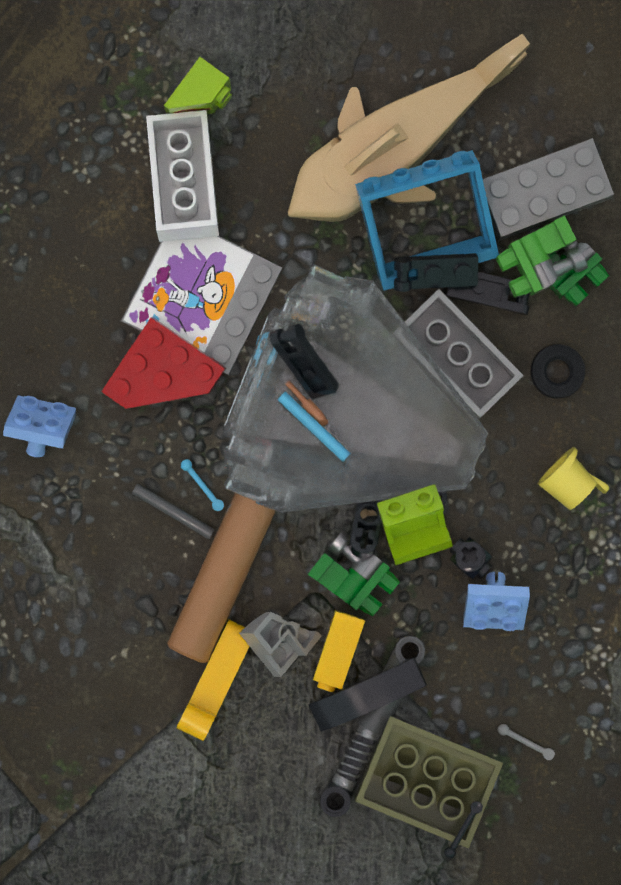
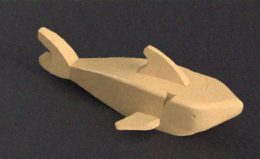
M521 34L492 53L475 68L387 104L366 117L357 87H352L338 118L337 129L339 135L314 152L304 162L299 171L288 216L336 222L347 220L359 211H362L355 184L361 183L369 177H382L392 174L400 168L409 169L418 166L482 93L509 75L527 56L525 51L530 45L529 41ZM423 185L385 196V198L399 204L430 202L435 200L436 193ZM378 199L371 200L370 204L374 203Z

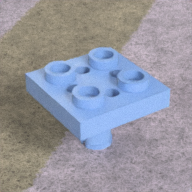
M18 395L4 425L3 436L28 441L26 452L32 457L44 456L46 445L63 449L75 419L76 408L60 402L51 403L38 400L32 396L23 397Z
M490 572L486 575L487 585L468 584L463 627L477 630L486 628L503 629L505 631L524 630L530 598L529 587L505 586L506 577L501 572H498V580L496 582L495 572Z

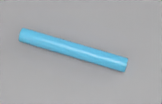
M286 391L278 398V401L342 462L350 456L351 453Z

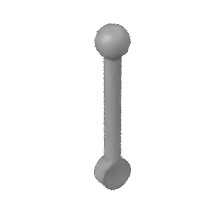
M506 724L499 725L498 733L500 735H508L538 751L546 760L554 758L555 752L551 748H543L509 730Z

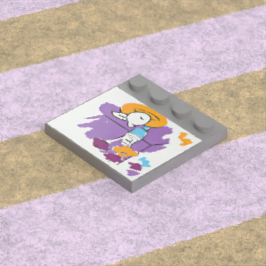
M220 236L163 241L160 243L121 321L142 331L149 319L154 317L227 369L224 373L229 375L282 271V267Z

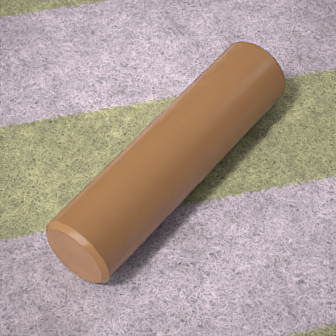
M236 489L167 642L170 649L198 662H209L277 511L275 503L244 489Z

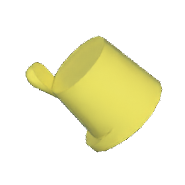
M575 447L565 452L538 482L540 487L569 510L578 506L592 492L595 486L604 494L609 490V486L588 473L576 458L578 450Z

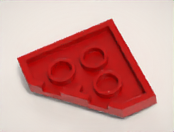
M151 317L101 392L125 409L210 393L227 368L157 319Z

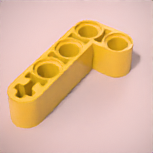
M228 620L177 725V729L201 741L205 740L250 647L239 634L245 628L244 626Z

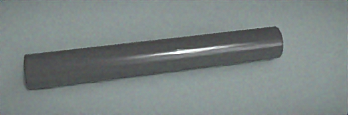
M137 484L132 491V494L207 539H210L215 531L214 528L140 484Z

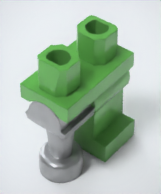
M565 215L537 231L510 243L507 247L508 249L496 257L502 272L517 266L520 272V277L508 283L514 297L529 293L533 296L550 287L558 277L571 269L575 272H581L588 268L585 257L579 247L568 250L567 258L552 263L549 255L572 245L577 240Z

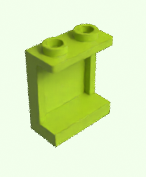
M435 484L377 503L387 543L395 565L453 547L443 515L444 507Z

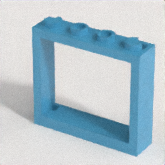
M473 150L468 152L459 151L444 159L428 160L422 165L413 168H400L392 174L382 177H369L363 182L355 184L378 278L384 291L394 288V279L397 278V271L394 270V261L385 264L370 204L371 200L468 173L482 236L413 256L476 253L478 263L495 259L499 255L480 164ZM416 269L409 271V277L416 276Z

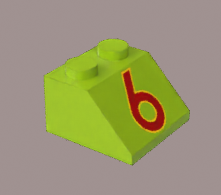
M199 57L164 104L166 114L206 110L207 114H213L218 107L223 109L232 97V94H230V78Z

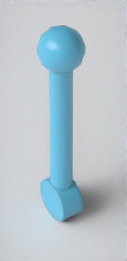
M188 459L183 460L181 468L184 471H188L211 500L213 509L221 511L224 508L223 501L213 495L192 468V462Z

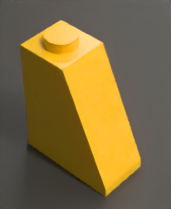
M338 610L334 611L313 680L318 682V688L333 693L335 688H343L365 623L363 618Z

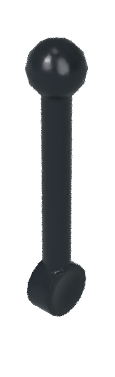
M479 801L471 803V811L451 846L445 849L444 855L447 858L452 859L456 856V848L475 815L482 811L483 806Z

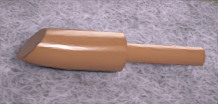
M289 380L285 385L302 402L303 405L301 407L320 425H327L328 420L310 398L307 400Z

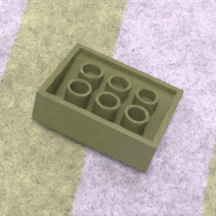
M390 716L366 768L354 800L451 842L454 841L471 811V803L479 801L483 809L475 815L459 845L469 849L503 762Z

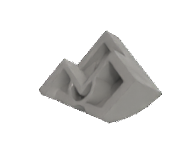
M266 612L257 617L239 633L274 677H282L297 657L306 656L322 637L319 632L309 631L300 627V624L286 621L281 616L272 612Z

